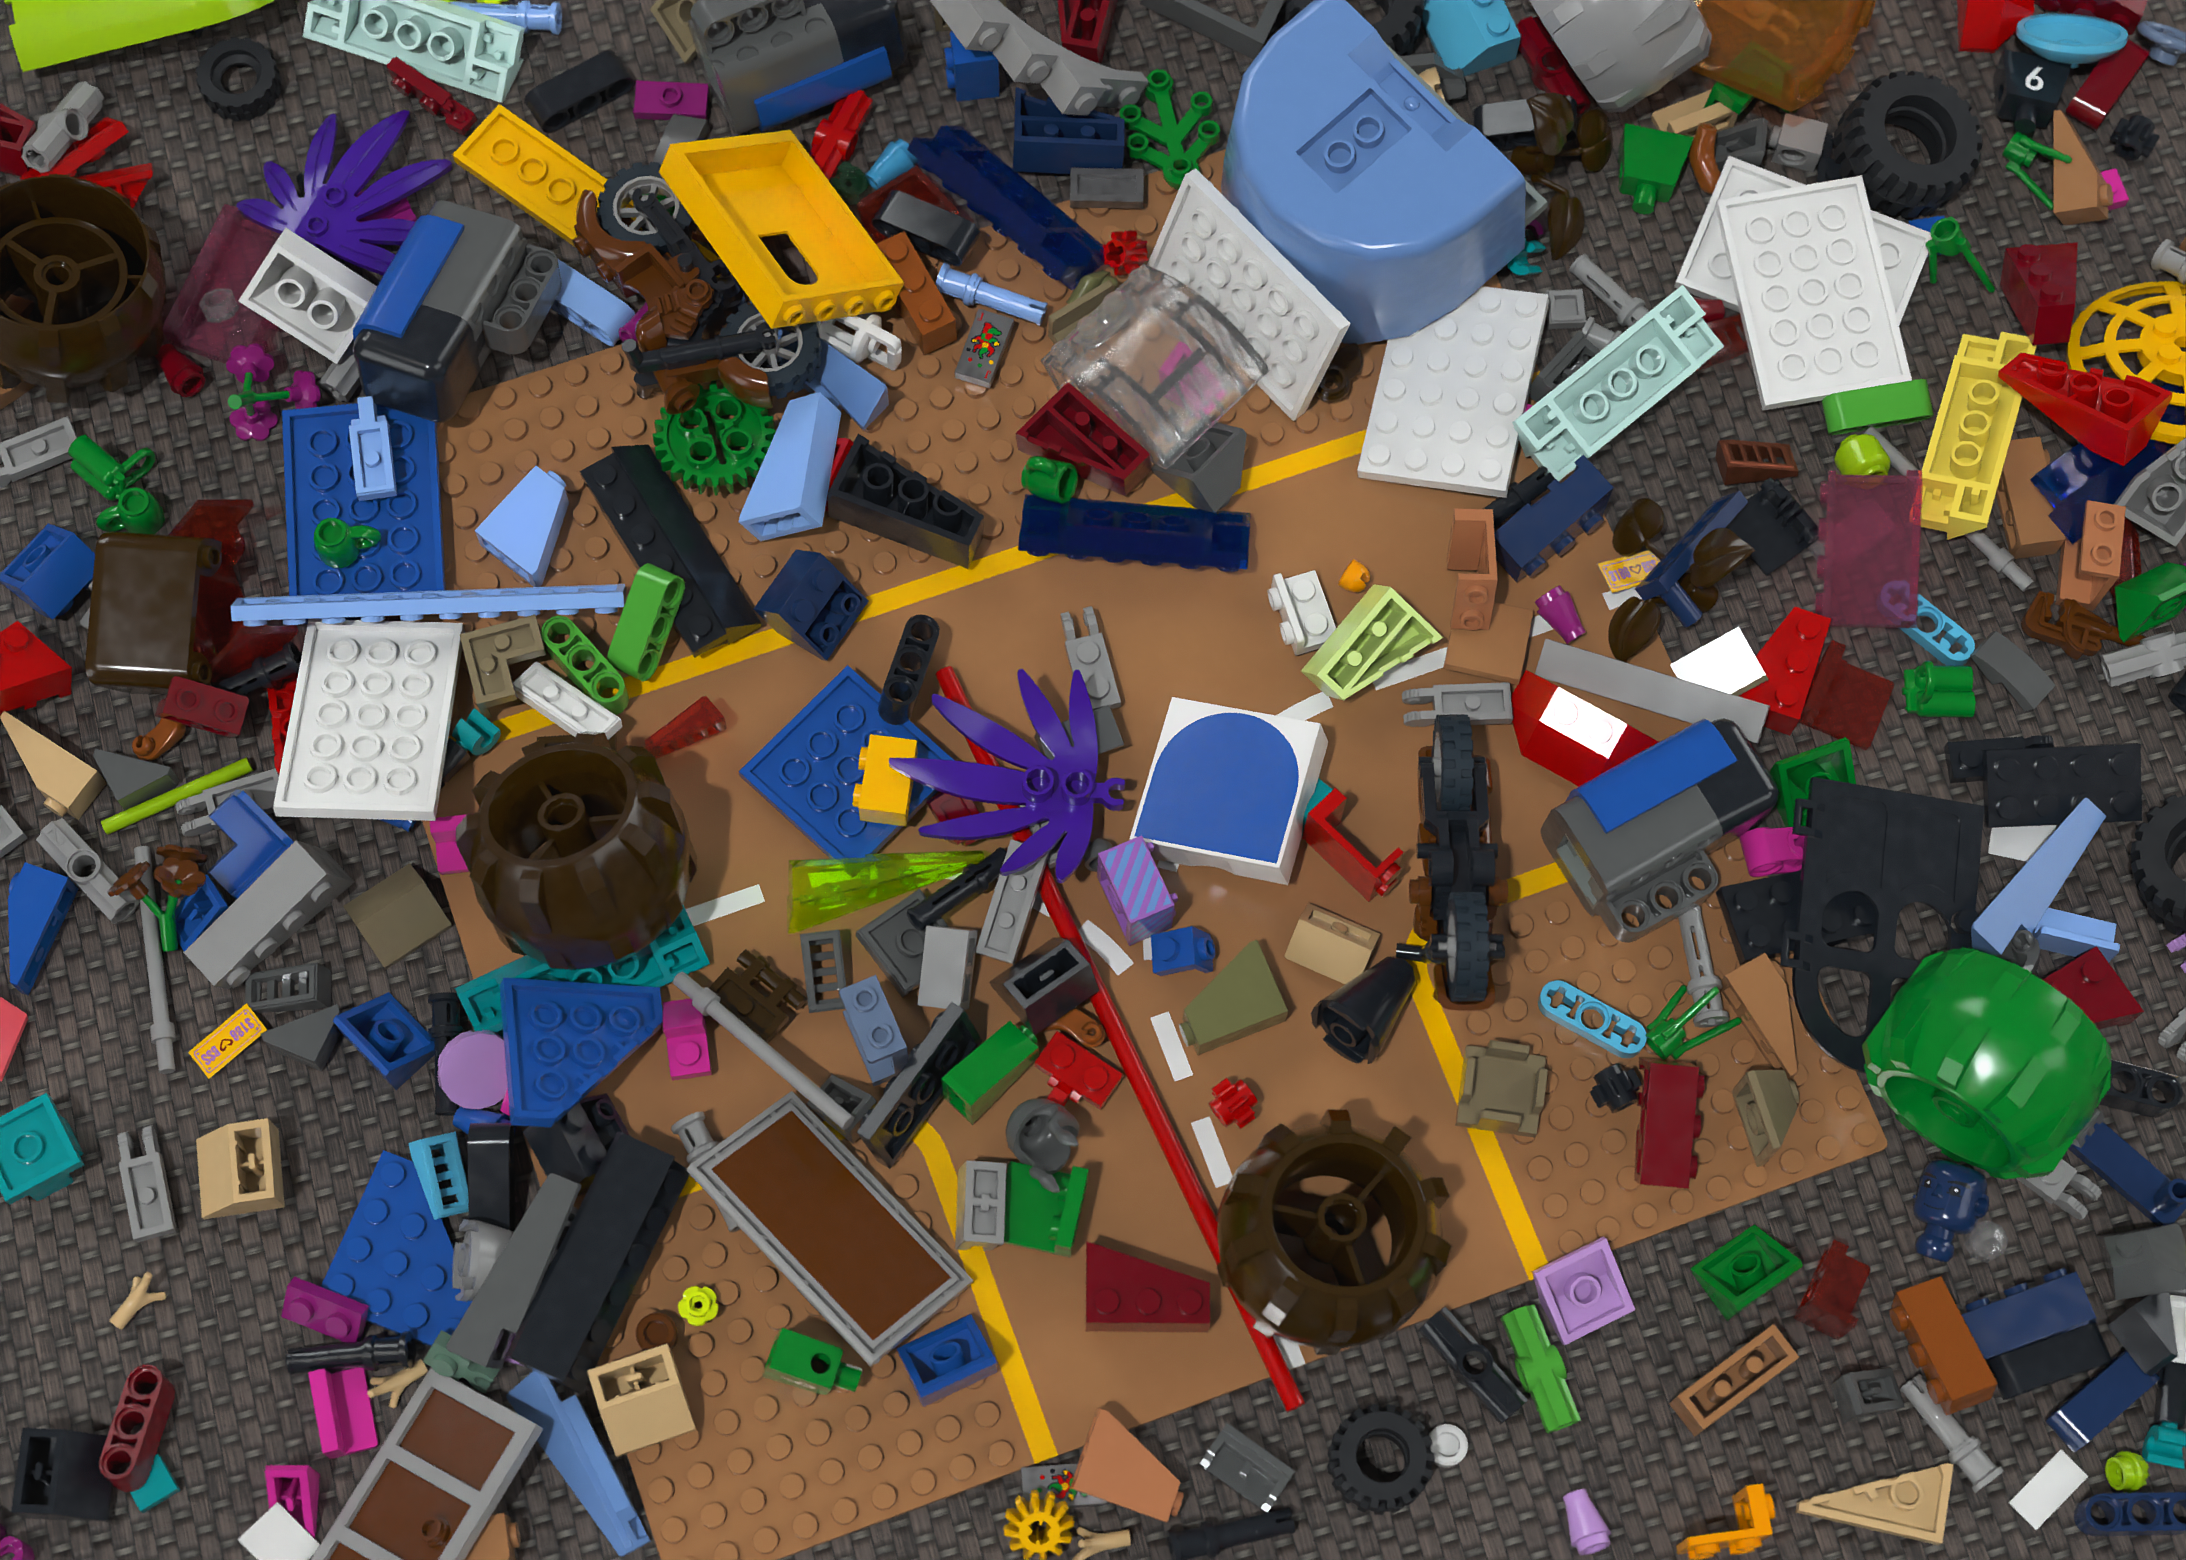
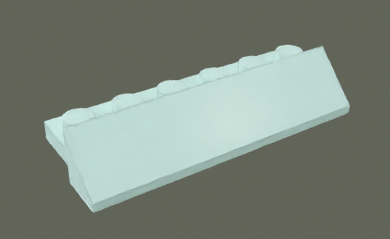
M312 0L307 5L303 37L386 65L393 57H398L428 79L501 103L505 101L524 59L520 58L525 31L524 27L442 0Z
M1683 285L1512 422L1515 431L1518 432L1519 442L1525 458L1530 456L1538 467L1545 466L1548 469L1544 473L1545 476L1551 472L1553 477L1560 481L1576 468L1574 462L1583 454L1587 459L1724 347L1702 319L1706 313Z

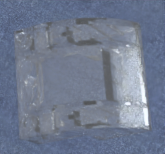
M1146 264L1133 270L1124 283L1114 292L1106 295L1103 302L1092 313L1082 318L1077 323V327L1063 340L1055 343L1051 351L1041 359L1058 391L1069 382L1147 450L1151 455L1152 463L1166 470L1270 371L1265 361L1246 337L1215 306L1178 279Z

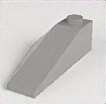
M2186 438L2135 475L2114 503V505L2126 507V518L2175 547L2186 533Z

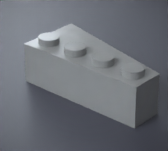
M296 840L184 951V954L213 986L226 989L235 988L249 977L250 971L269 957L281 944L354 883V880L325 849Z

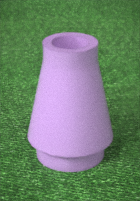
M1586 1489L1566 1494L1563 1500L1566 1505L1571 1546L1577 1547L1579 1555L1592 1554L1608 1547L1611 1544L1608 1538L1611 1531L1590 1500Z

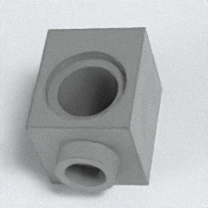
M1785 113L1781 126L1774 125L1770 135L1768 147L1774 148L1771 162L1814 172L1821 156L1828 123Z

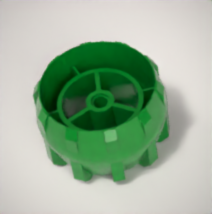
M1962 947L1945 952L1940 951L1925 957L1907 982L1895 994L1890 1006L1862 1044L1866 1062L1864 1068L1868 1084L1875 1095L1884 1098L1886 1103L1895 1112V1118L1908 1130L1917 1132L1927 1141L1941 1149L1942 1154L1958 1163L1961 1161L1986 1170L1992 1177L2004 1180L2019 1177L2026 1179L2048 1176L2052 1173L2080 1131L2091 1120L2096 1107L2111 1087V1048L2106 1038L2103 1037L2095 1024L2084 1014L2083 1010L2051 985L2032 974V972L2015 963L1978 951L1977 949Z

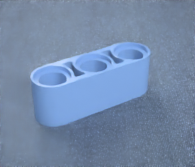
M558 259L562 286L551 309L606 345L614 346L620 339L619 328L624 326L635 315V312L621 299Z

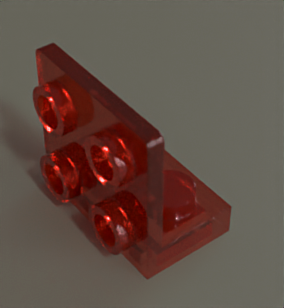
M1831 640L1822 655L1811 682L1799 723L1837 739L1846 737L1849 739L1850 744L1867 750L1871 746L1894 688V683L1848 664L1846 660L1841 659L1846 645Z

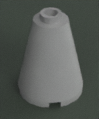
M463 1219L458 1231L466 1233L463 1243L455 1242L452 1264L453 1288L461 1289V1292L455 1296L457 1301H473L514 1231L475 1219Z

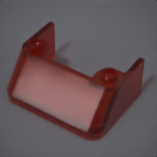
M252 499L197 500L169 533L172 536L211 538L222 542V563L216 574L213 576H200L193 651L203 654L212 667L210 684L229 678L251 667L254 659L261 655L266 658L282 650L283 645L290 642L299 632L297 625L248 627L243 625V621H232L231 605L236 598H243L233 567L245 550V541L242 535H240L237 526L254 507Z

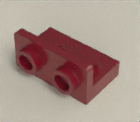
M174 676L171 679L166 698L158 703L155 716L227 738H233L240 734L249 699L239 694Z

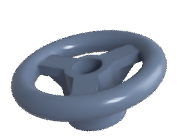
M2141 21L2137 25L2138 32L2155 43L2151 47L2149 57L2175 66L2180 54L2186 53L2185 32L2152 21Z

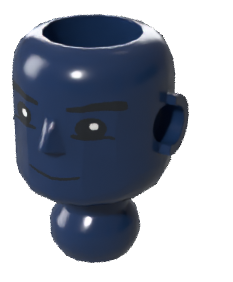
M1944 1160L1931 1161L1925 1167L1920 1178L1917 1194H1914L1912 1197L1915 1199L1913 1204L1915 1217L1926 1224L1924 1233L1917 1238L1915 1243L1917 1254L1945 1263L1951 1260L1954 1255L1952 1241L1955 1233L1966 1235L1972 1232L1979 1218H1983L1987 1213L1989 1207V1197L1986 1195L1988 1184L1983 1174L1974 1169Z

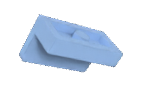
M2048 908L2032 932L2033 937L2038 940L2040 949L2078 958L2097 946L2106 960L2110 962L2120 950V944L2114 942L2116 923Z

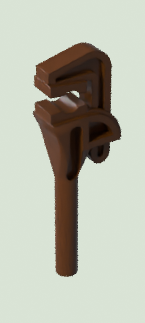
M2042 591L2036 594L2021 621L2022 630L2026 635L2059 646L2067 655L2076 660L2083 654L2087 656L2096 655L2102 648L2101 640H2109L2129 647L2140 644V640L2147 638L2146 636L2139 635L2123 642L2119 637L2118 627L2111 625L2087 610L2074 599L2065 598L2058 608V620L2055 624L2048 623L2052 618L2050 607L2054 603L2055 594Z

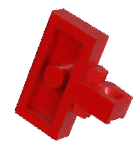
M1056 1031L1034 1063V1067L1050 1077L1047 1085L1052 1087L1053 1090L1047 1099L1062 1106H1065L1069 1099L1077 1104L1083 1098L1101 1110L1123 1078L1121 1072L1058 1031Z

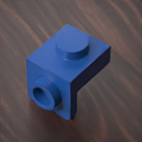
M1190 926L1151 935L1154 974L1164 976L1193 969L1203 973L1213 972L1215 945L1209 933Z

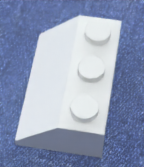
M285 228L238 301L337 364L354 339L353 328L377 286L288 228Z

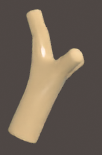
M145 1272L142 1279L140 1277L133 1278L129 1296L110 1318L109 1321L119 1329L123 1330L136 1312L145 1305L166 1299L165 1292L147 1293L152 1278L150 1272Z
M420 1358L415 1361L412 1369H403L386 1377H371L370 1384L379 1386L368 1390L367 1395L372 1398L392 1391L389 1407L396 1408L399 1397L404 1389L427 1374L428 1369Z
M1079 1527L1077 1534L1085 1539L1079 1540L1078 1546L1083 1549L1072 1560H1085L1101 1551L1131 1546L1129 1530L1095 1533Z

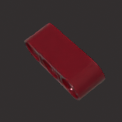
M2127 39V44L2117 53L2105 57L2098 62L2068 105L2065 113L2097 131L2151 52Z
M150 1364L136 1367L127 1377L100 1456L99 1468L101 1473L122 1492H134L146 1483L175 1398L174 1386L157 1367ZM157 1383V1386L152 1393L144 1395V1392L147 1387H149L151 1384ZM144 1422L142 1429L138 1433L131 1435L133 1427L138 1423ZM131 1461L128 1470L117 1475L119 1468L124 1463Z

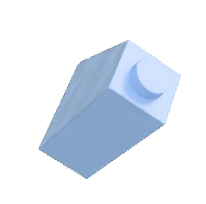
M535 466L475 530L480 546L533 587H540L543 584L569 505L565 490L566 483L553 471L549 470L545 473L538 466Z

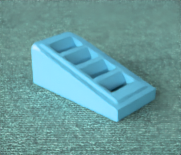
M456 1132L408 1143L415 1169L434 1220L469 1212L468 1183ZM439 1149L441 1156L432 1158L431 1150ZM444 1164L447 1171L436 1174L434 1166ZM450 1179L453 1187L439 1189V1181ZM456 1194L458 1202L443 1205L442 1197Z

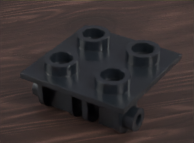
M1772 477L1761 484L1760 488L1762 490L1748 498V503L1725 527L1733 531L1755 549L1750 558L1766 577L1825 536L1823 531L1778 479L1774 481Z

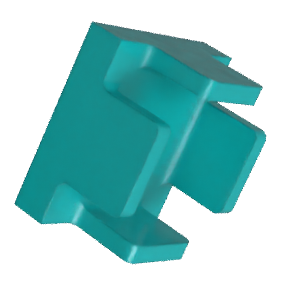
M47 1093L0 1117V1191L5 1202L9 1205L26 1196H31L36 1201L44 1199L72 1184L74 1181L69 1173L84 1166L80 1157L84 1153L68 1121L59 1114L51 1096Z

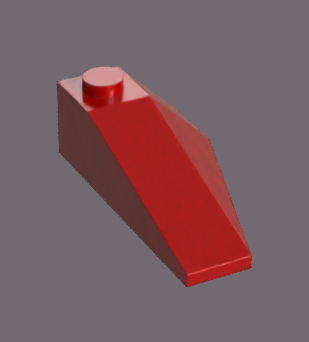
M2022 352L2000 369L1998 374L2000 379L2090 451L2122 466H2125L2147 446L2173 394L2138 377L2126 375L2124 381L2103 376L2104 370L2092 367L2089 373L2068 369V365L2064 361Z

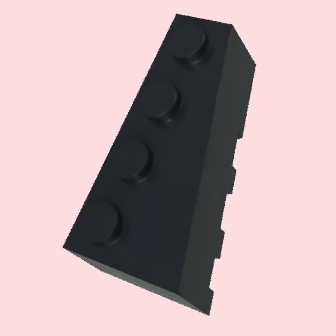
M858 433L828 492V517L969 569L983 540L984 515L946 490L940 491L927 483L926 477L917 471L912 473L897 463V458L885 450L883 452L878 451L869 445L868 439Z

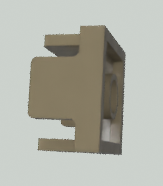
M1490 1040L1485 1048L1466 1045L1455 1126L1535 1138L1539 1114L1544 1106L1548 1069H1544L1546 1057L1529 1055V1046Z

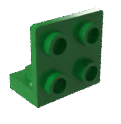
M1010 1162L1006 1173L1004 1243L1071 1258L1088 1183L1089 1169L1073 1166L1071 1174L1063 1172L1051 1174L1060 1188V1192L1053 1193L1046 1190L1039 1180L1033 1179L1030 1176L1029 1170L1032 1168L1031 1165Z

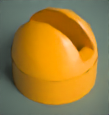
M1352 559L1341 576L1338 586L1353 593L1365 590V583L1370 581L1368 569L1360 562Z

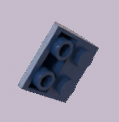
M796 549L753 610L777 633L818 658L827 661L869 600L821 553Z

